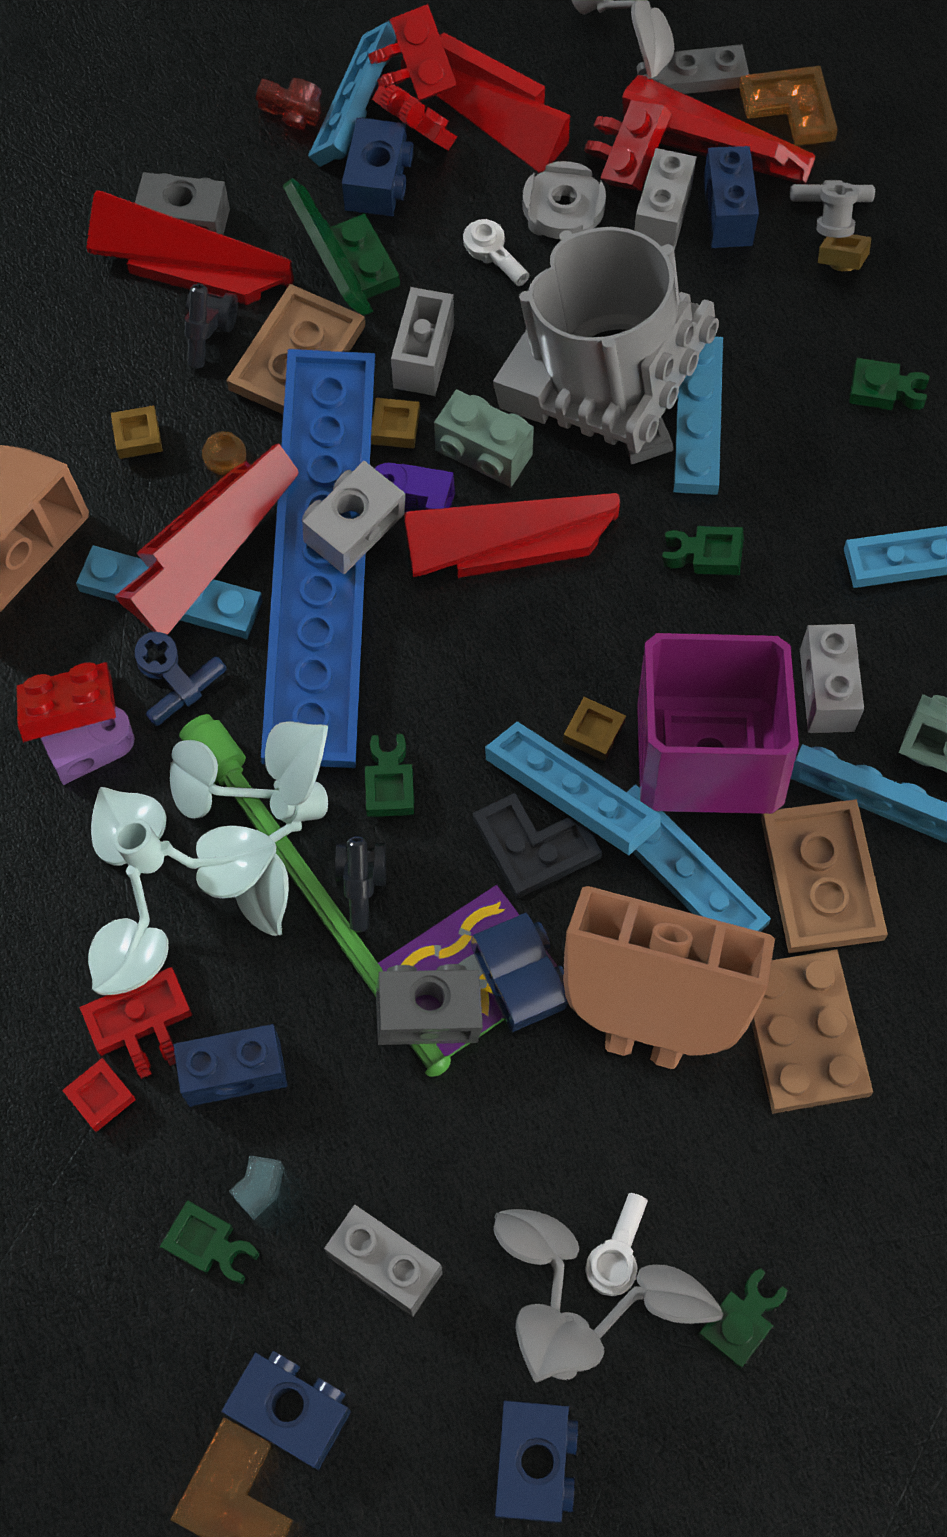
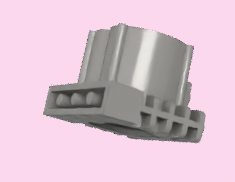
M619 227L594 228L575 234L568 230L563 231L559 235L560 242L551 253V267L539 273L530 284L529 291H524L519 296L526 331L493 380L499 408L545 424L550 416L556 418L558 425L568 429L573 424L579 426L581 433L592 437L596 432L604 435L606 443L615 445L619 440L627 443L629 451L639 453L645 442L653 440L658 429L659 418H661L666 408L671 409L675 404L679 387L684 378L691 376L695 371L699 354L706 343L710 344L714 340L719 325L718 319L715 318L714 303L704 299L698 305L691 303L689 294L679 293L674 247L670 244L661 247L656 241L640 232ZM617 329L627 330L625 332L611 336L593 337L594 335L604 331Z

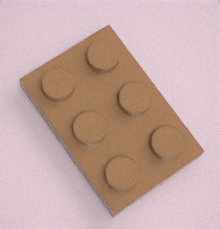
M290 284L227 379L228 389L284 414L288 349L350 352L366 326L365 316Z
M857 799L778 809L773 814L762 813L761 822L788 953L884 941L888 933Z
M837 949L772 960L768 987L751 1021L772 1114L870 1097L873 1089Z

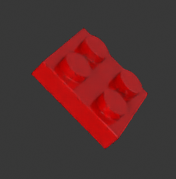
M107 662L100 664L82 663L71 668L69 672L54 676L40 674L27 679L24 684L17 685V723L23 742L117 718L112 677Z

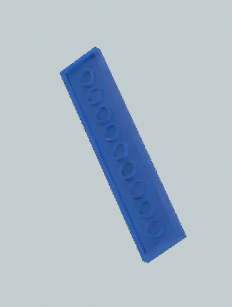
M288 349L281 447L298 469V476L280 496L277 505L261 749L262 764H266V742L271 730L279 723L293 721L328 726L320 767H356L366 553L345 574L341 573L304 542L302 518L313 502L316 500L323 501L333 491L337 479L345 471H354L363 461L370 465L375 353ZM347 511L342 513L341 516L347 519H354L359 517L360 514L355 511Z

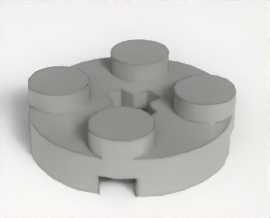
M567 161L554 162L546 165L545 171L539 173L536 177L534 172L524 185L523 212L528 220L530 231L536 235L560 239V233L566 230L575 234L588 229H594L601 222L605 212V186L601 180L599 184L592 177V171L584 165ZM561 196H568L571 204L561 205L555 201H560Z

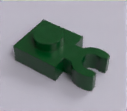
M857 358L849 403L892 410L895 400H898L910 409H923L927 395L916 393L912 389L926 390L930 376L922 372H913L907 376L899 375L900 364Z
M698 526L696 537H688L684 532L677 530L665 533L667 547L680 548L676 552H663L662 557L665 567L677 569L688 563H693L695 574L740 575L744 541L743 527Z
M397 734V746L391 752H384L380 749L378 735L371 737V756L379 766H365L367 817L414 815L412 764L399 765L406 756V743L402 734Z
M188 1200L160 1245L163 1250L205 1274H208L213 1263L217 1262L220 1264L223 1274L230 1281L238 1284H243L246 1278L238 1271L233 1270V1259L238 1254H247L257 1260L260 1255L249 1242H228L227 1239L234 1228Z
M762 1269L755 1271L747 1280L745 1285L746 1298L741 1300L731 1291L720 1305L721 1312L724 1313L722 1318L718 1321L707 1322L698 1334L700 1338L739 1370L745 1365L773 1327L761 1315L764 1311L777 1308L787 1295V1289L783 1286L772 1298H764L759 1294L757 1285L766 1273Z

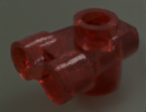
M262 78L257 90L256 101H259V109L274 115H283L282 121L285 124L304 130L306 124L314 127L317 125L322 110L321 103H319L322 90L316 85L298 78H292L288 90L280 87V84Z

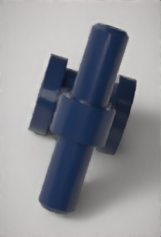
M149 632L143 635L135 647V658L140 672L152 680L163 679L172 689L168 695L146 712V716L155 726H159L182 706L185 705L189 708L202 697L201 691L221 676L227 668L219 657H213L188 678L178 666L175 642L170 636L162 632ZM153 647L159 652L165 648L166 662L162 665L157 661H152L148 664V650Z

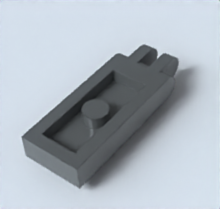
M743 45L674 52L670 62L657 76L651 79L678 92L688 94L748 87L749 72ZM639 63L637 65V74L648 77L645 63Z

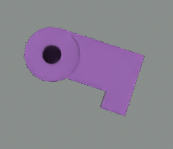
M115 707L117 718L40 738L63 785L123 757L131 750L134 744V734L128 716L122 709Z

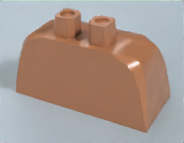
M0 445V612L89 516V510L67 464L25 448Z
M582 887L566 935L563 977L565 997L569 1006L582 1019L599 1031L606 1032L605 1049L608 1052L625 1056L631 1054L634 1041L654 1046L650 1060L656 1065L674 1069L683 1054L705 1055L717 1053L731 1048L739 1041L751 1023L768 987L775 938L767 933L594 887Z

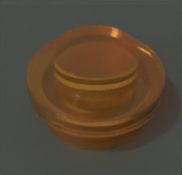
M226 431L211 435L202 450V457L206 467L210 471L221 475H226L234 467L245 462L247 456L242 440Z

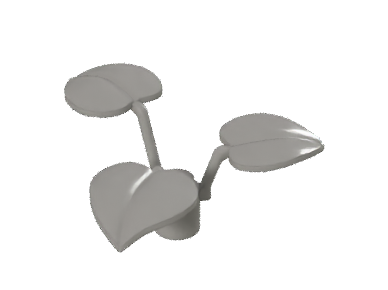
M572 0L575 8L581 14H587L595 9L601 13L607 9L631 8L632 22L648 79L657 76L672 59L674 39L670 26L662 11L658 8L651 9L648 0Z
M513 1209L495 1214V1236L509 1254L531 1264L543 1265L550 1262L554 1270L551 1306L544 1304L527 1305L520 1310L516 1320L519 1346L534 1382L542 1381L551 1376L564 1380L572 1379L576 1376L577 1372L597 1366L604 1355V1347L600 1338L636 1300L644 1299L646 1308L652 1314L678 1323L714 1322L720 1320L724 1314L712 1295L689 1274L667 1265H649L641 1268L638 1272L636 1279L640 1287L632 1288L593 1331L583 1317L571 1312L560 1313L564 1276V1262L562 1259H574L579 1252V1245L573 1233L557 1219L537 1211Z

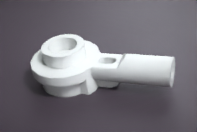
M484 219L474 221L466 227L463 241L465 248L472 257L482 260L484 263L494 262L517 286L523 285L528 280L529 273L503 247L505 242L504 231L499 224Z
M628 1194L612 1239L606 1240L605 1244H601L592 1250L587 1258L585 1270L587 1280L593 1289L603 1295H621L629 1290L636 1280L638 1267L631 1245L648 1202L646 1198L638 1194Z

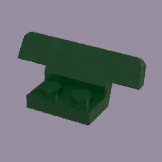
M291 178L283 185V188L342 297L351 308L362 316L374 312L367 299L400 286V276L367 216L363 214L329 227L327 221L322 218L306 187Z

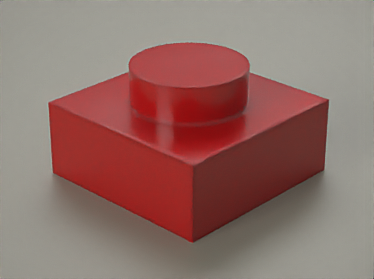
M103 1058L62 1090L95 1132L136 1100Z

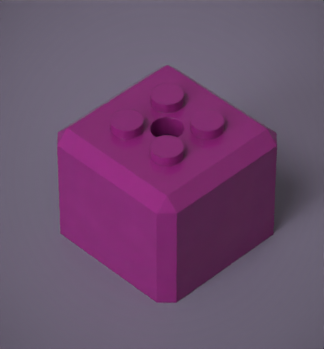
M656 633L646 641L637 703L640 801L654 811L773 814L785 803L799 746L791 646L779 636Z

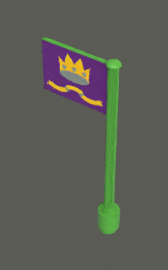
M205 714L193 719L184 726L179 735L182 741L196 740L202 742L216 757L218 772L214 784L219 783L221 786L225 785L226 787L251 788L241 774L243 771L241 766L244 764L246 756L219 720H213L210 715ZM233 796L256 830L269 836L280 829V826L259 798ZM287 836L275 842L276 854L284 863L287 873L375 996L379 972L387 971L392 966L411 965L416 967L417 971H436L442 965L460 964L464 965L466 970H479L483 1026L480 1036L504 1021L492 990L477 963L470 945L474 934L519 916L497 885L377 963L356 932L350 929V924ZM546 951L547 956L549 957V959H550V961L552 962L553 966L556 967L557 964L554 962V960L551 958V956H550V955L548 954V952ZM421 995L415 999L418 1006L427 1011L437 1010L441 1007L438 999L431 995ZM470 1043L410 1044V1046L427 1068L425 1074L435 1077L448 1069L452 1055Z

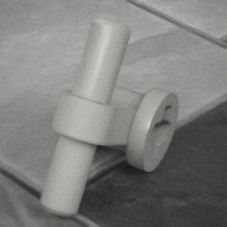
M825 180L823 185L793 184L790 190V199L793 202H822L823 215L818 218L816 229L820 234L834 238L852 235L855 230V221L852 219L853 204L856 202H872L875 197V187L873 185H852L843 183L842 180Z

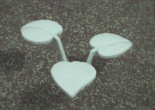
M290 721L279 723L271 730L266 742L265 763L268 773L276 779L274 790L218 786L214 784L218 772V763L213 752L205 744L196 740L178 742L172 750L173 761L170 766L171 792L176 806L185 816L200 818L209 812L212 805V794L218 796L269 798L272 814L277 819H281L286 823L285 826L269 835V837L274 842H277L291 832L300 831L302 829L301 821L321 819L328 809L326 790L320 783L315 782L323 757L328 726ZM276 853L259 880L246 892L235 896L245 917L258 929L273 936L282 935L281 922L288 900V874L284 863Z
M101 787L97 794L92 814L91 835L93 847L97 855L104 862L114 866L126 863L129 865L126 873L131 879L140 917L138 924L128 918L114 920L103 926L95 935L88 954V964L94 992L100 995H116L137 989L159 972L167 958L168 938L166 934L157 928H147L150 917L140 880L141 873L155 872L163 864L164 857L168 855L191 869L199 868L196 880L201 890L215 898H231L246 892L259 880L276 853L275 842L266 834L255 829L242 826H223L202 835L196 845L198 858H190L173 848L169 841L161 842L159 840L166 827V813L157 800L143 794L119 792Z

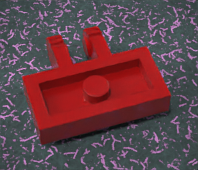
M429 5L421 6L391 18L390 22L398 43L390 44L371 52L368 57L371 64H380L389 60V58L402 54L407 68L382 75L377 80L379 86L387 88L388 85H395L411 79L419 101L457 87Z
M394 84L388 85L387 88L380 85L372 98L373 101L398 117L402 122L448 151L457 138L456 135L445 128L449 122L446 118L429 107L424 114L425 105Z
M631 100L623 122L611 117L597 116L594 127L604 134L617 136L613 147L599 141H587L584 149L586 153L593 157L607 160L600 178L608 185L641 191L649 172L655 149L659 147L672 112L664 105Z
M172 967L157 973L151 980L137 989L122 994L106 995L80 1007L99 1055L102 1056L126 1045L141 1079L151 1075V1064L146 1053L143 1052L138 1039L155 1032L160 1043L159 1048L163 1058L171 1066L176 1063L174 1043L167 1026L192 1016Z

